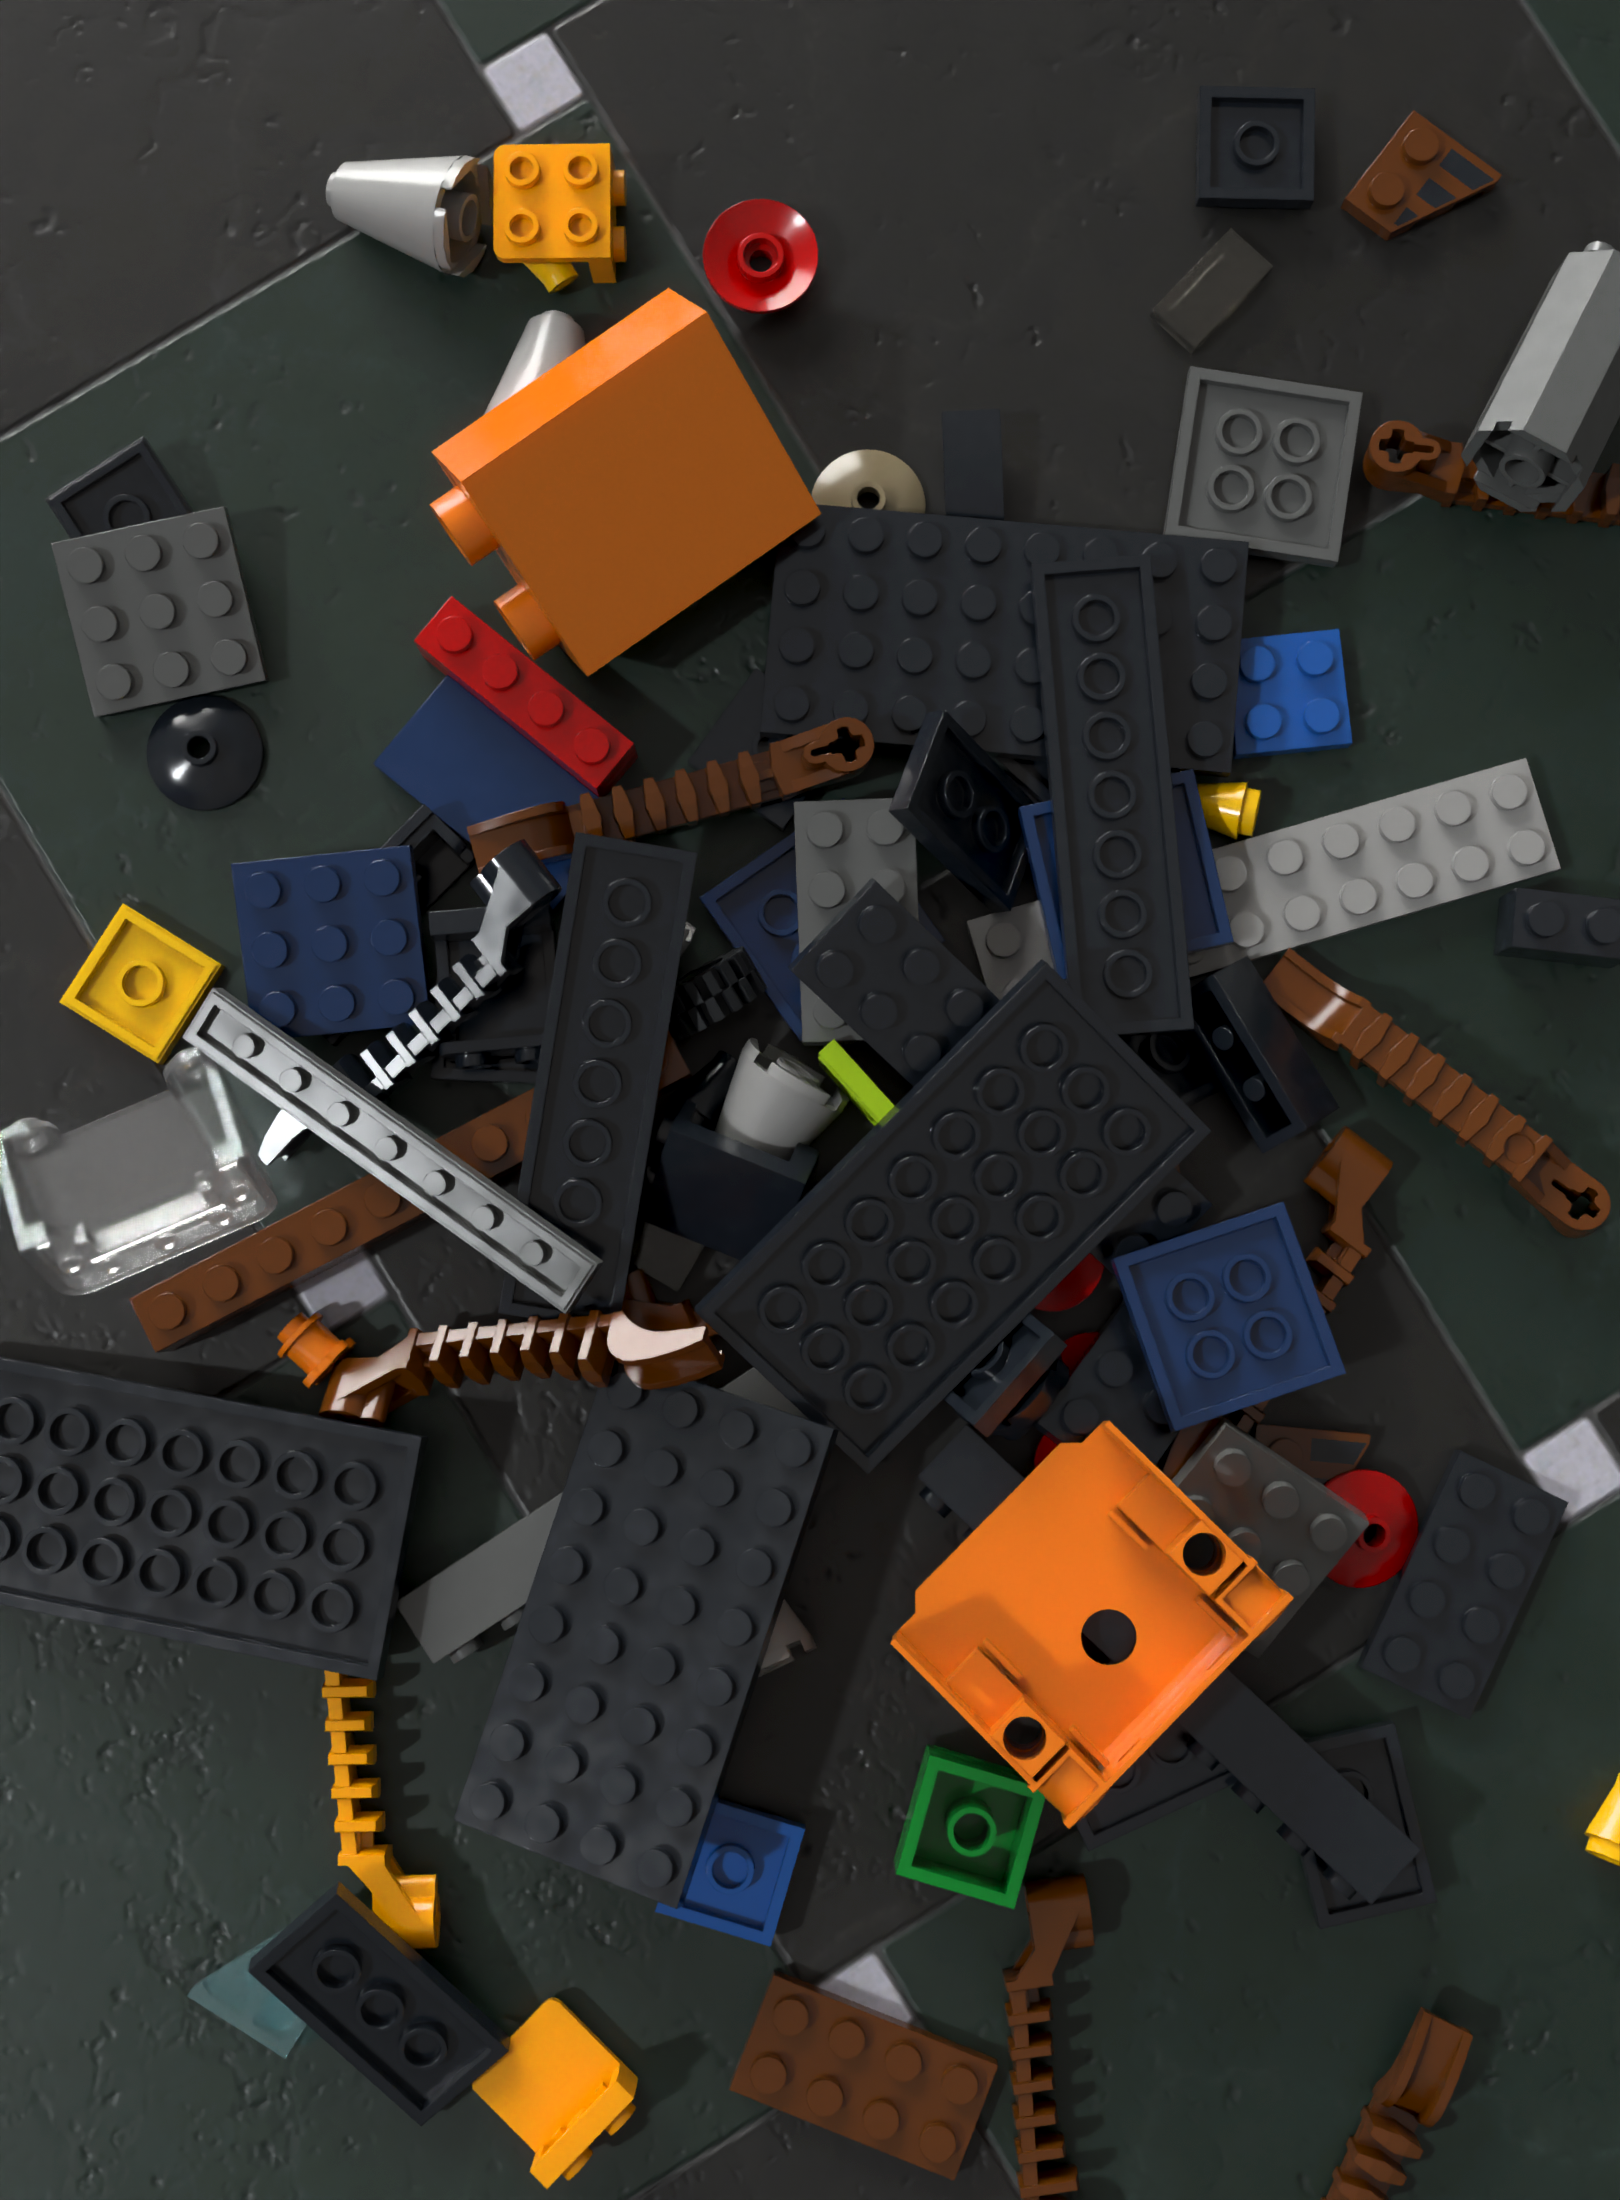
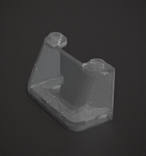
M196 1047L178 1052L165 1066L163 1075L168 1087L166 1091L65 1134H62L51 1122L38 1118L20 1119L10 1127L0 1131V1182L18 1252L58 1292L72 1296L94 1292L258 1222L275 1210L278 1201L271 1178L264 1162L258 1156L259 1149L226 1070Z

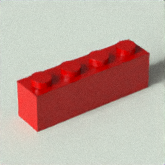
M453 596L446 601L414 639L423 658L447 676L448 674L598 797L607 796L612 787L617 784L638 758L635 745L631 740Z

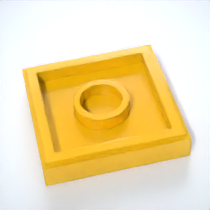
M123 903L61 998L60 1003L154 1062L163 1065L220 977L225 966Z

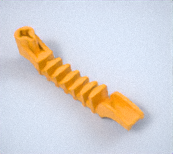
M324 1670L325 1682L322 1686V1698H326L328 1704L325 1731L330 1732L332 1745L328 1754V1765L334 1766L335 1782L331 1788V1799H337L338 1816L334 1822L335 1833H340L342 1848L338 1854V1866H348L372 1892V1912L413 1949L437 1948L441 1923L437 1874L405 1875L393 1856V1844H375L374 1832L384 1831L385 1811H361L360 1798H380L381 1778H358L357 1765L376 1764L377 1748L376 1744L354 1745L353 1732L373 1731L374 1711H351L350 1698H375L376 1681L365 1678H348V1675Z

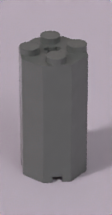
M1591 242L1585 247L1583 252L1568 253L1551 278L1461 453L1466 466L1473 460L1478 469L1473 479L1479 490L1520 512H1536L1540 503H1555L1551 512H1566L1585 488L1620 417V252L1605 242Z

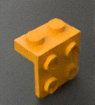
M611 144L501 145L495 150L493 249L499 261L503 263L588 262L593 283H616V262H626L627 260L625 226H616V206H626L627 186L625 170L615 169Z
M551 1997L546 1999L510 2036L509 2051L472 2082V2087L535 2152L530 2173L548 2189L560 2175L568 2181L582 2169L593 2154V2151L588 2146L603 2130L611 2136L631 2117L636 2109V2106L631 2101L635 2096L638 2077L560 1999Z

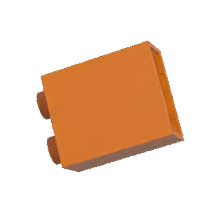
M670 288L664 290L431 451L454 488L429 504L450 539L471 566L493 551H496L509 570L517 585L493 602L515 637L534 661L559 645L587 677L821 515L819 508L709 314Z

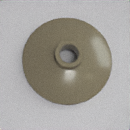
M857 450L844 454L832 461L818 477L811 495L815 503L819 505L862 508L858 504V497L863 493L871 492L880 501L873 509L925 514L926 508L924 491L914 471L896 456L878 450Z

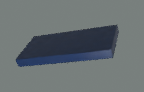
M448 674L373 763L378 770L421 805L425 804L443 823L470 845L467 827L550 802L564 801L566 806L580 803V794L588 792L593 799L599 798ZM571 859L544 863L562 887L561 892L549 903L554 913L565 901Z

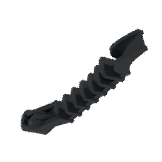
M525 839L513 843L497 854L485 865L481 873L470 882L471 887L487 908L479 933L471 939L482 953V956L477 958L469 953L452 966L466 986L462 989L453 978L446 977L430 989V992L443 1009L439 1011L434 1003L425 1000L408 1013L409 1017L419 1028V1033L410 1024L403 1022L386 1034L385 1037L397 1051V1056L387 1043L381 1040L372 1042L359 1054L375 1074V1078L360 1058L354 1054H347L332 1065L333 1068L386 1105L391 1101L389 1096L397 1088L406 1085L413 1079L410 1074L418 1066L428 1063L435 1057L432 1052L439 1046V1043L452 1040L457 1035L455 1029L462 1022L470 1020L480 1013L477 1007L484 1000L494 997L502 991L499 985L509 975L518 974L525 968L519 961L524 924L548 905L562 890L561 885ZM281 1109L264 1137L258 1156L266 1166H270L279 1157H282L284 1161L288 1160L313 1132Z

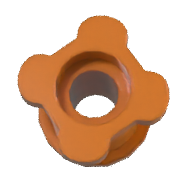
M303 1312L299 1313L277 1336V1339L283 1343L277 1355L282 1359L288 1356L307 1374L302 1383L309 1389L314 1384L316 1386L319 1385L332 1372L335 1362L343 1359L356 1345V1342L351 1337L345 1341L343 1339L339 1340L321 1323L324 1316L319 1312L313 1314L310 1318Z

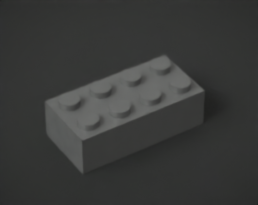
M893 798L794 802L799 954L871 878L876 880L919 922L916 838L889 812ZM800 980L802 1043L804 1046H825L833 1039L839 1045L868 1044Z

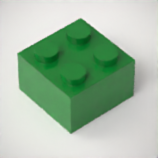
M927 1744L894 1858L896 1875L1015 1909L1045 1797L1038 1789L1033 1793L1028 1788L1027 1781L1015 1769Z

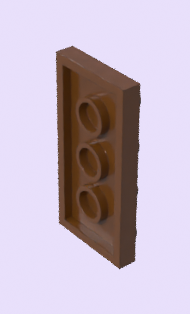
M774 1970L734 2071L729 2090L955 2181L997 2071L998 2062L993 2057Z

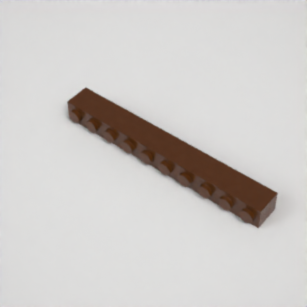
M669 1031L657 1098L678 1088L692 1077ZM534 1088L438 1137L435 1141L494 1183L517 1172L522 1168ZM369 1173L129 1298V1301L155 1353L174 1351L430 1216Z

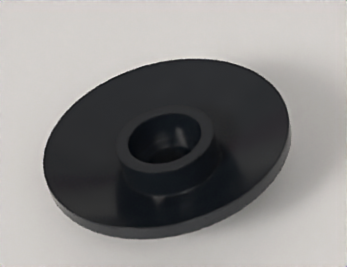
M216 696L190 697L172 705L156 721L147 743V764L156 786L174 803L195 811L223 809L242 799L255 785L264 759L262 737L253 719L237 704ZM198 740H208L210 743L209 753L200 759L193 758L191 754L193 744Z

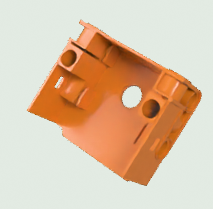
M1107 1420L1103 1421L1082 1443H1060L915 1590V1613L893 1635L890 1644L1027 1781V1786L1033 1793L1038 1789L1061 1812L1063 1823L1070 1829L1100 1802L1125 1771L1233 1660L1280 1617L1294 1597L1289 1592L1279 1588L1257 1566L1258 1562L1252 1556L1245 1554L1120 1430ZM1204 1533L1209 1537L1213 1545V1554L1210 1561L1199 1568L1186 1566L1183 1559V1549L1186 1542L1192 1536ZM1106 1609L1116 1610L1125 1614L1133 1623L1136 1631V1644L1132 1653L1124 1661L1113 1665H1105L1094 1661L1085 1652L1081 1641L1082 1629L1087 1619L1094 1613ZM1030 1717L1041 1724V1731L1038 1737L1031 1743L1018 1744L1007 1736L1005 1732L1007 1725L1016 1718Z

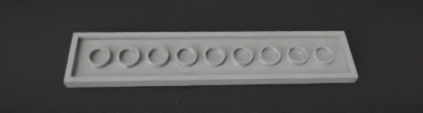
M1519 759L1212 849L1234 942L1231 945L1188 954L1189 976L1192 979L1220 971L1247 955L1251 961L1285 952L1289 948L1302 947L1560 870V863L1527 759ZM1038 900L1013 907L1011 911L992 913L966 921L965 925L983 984L999 1000L1041 959L1054 969Z

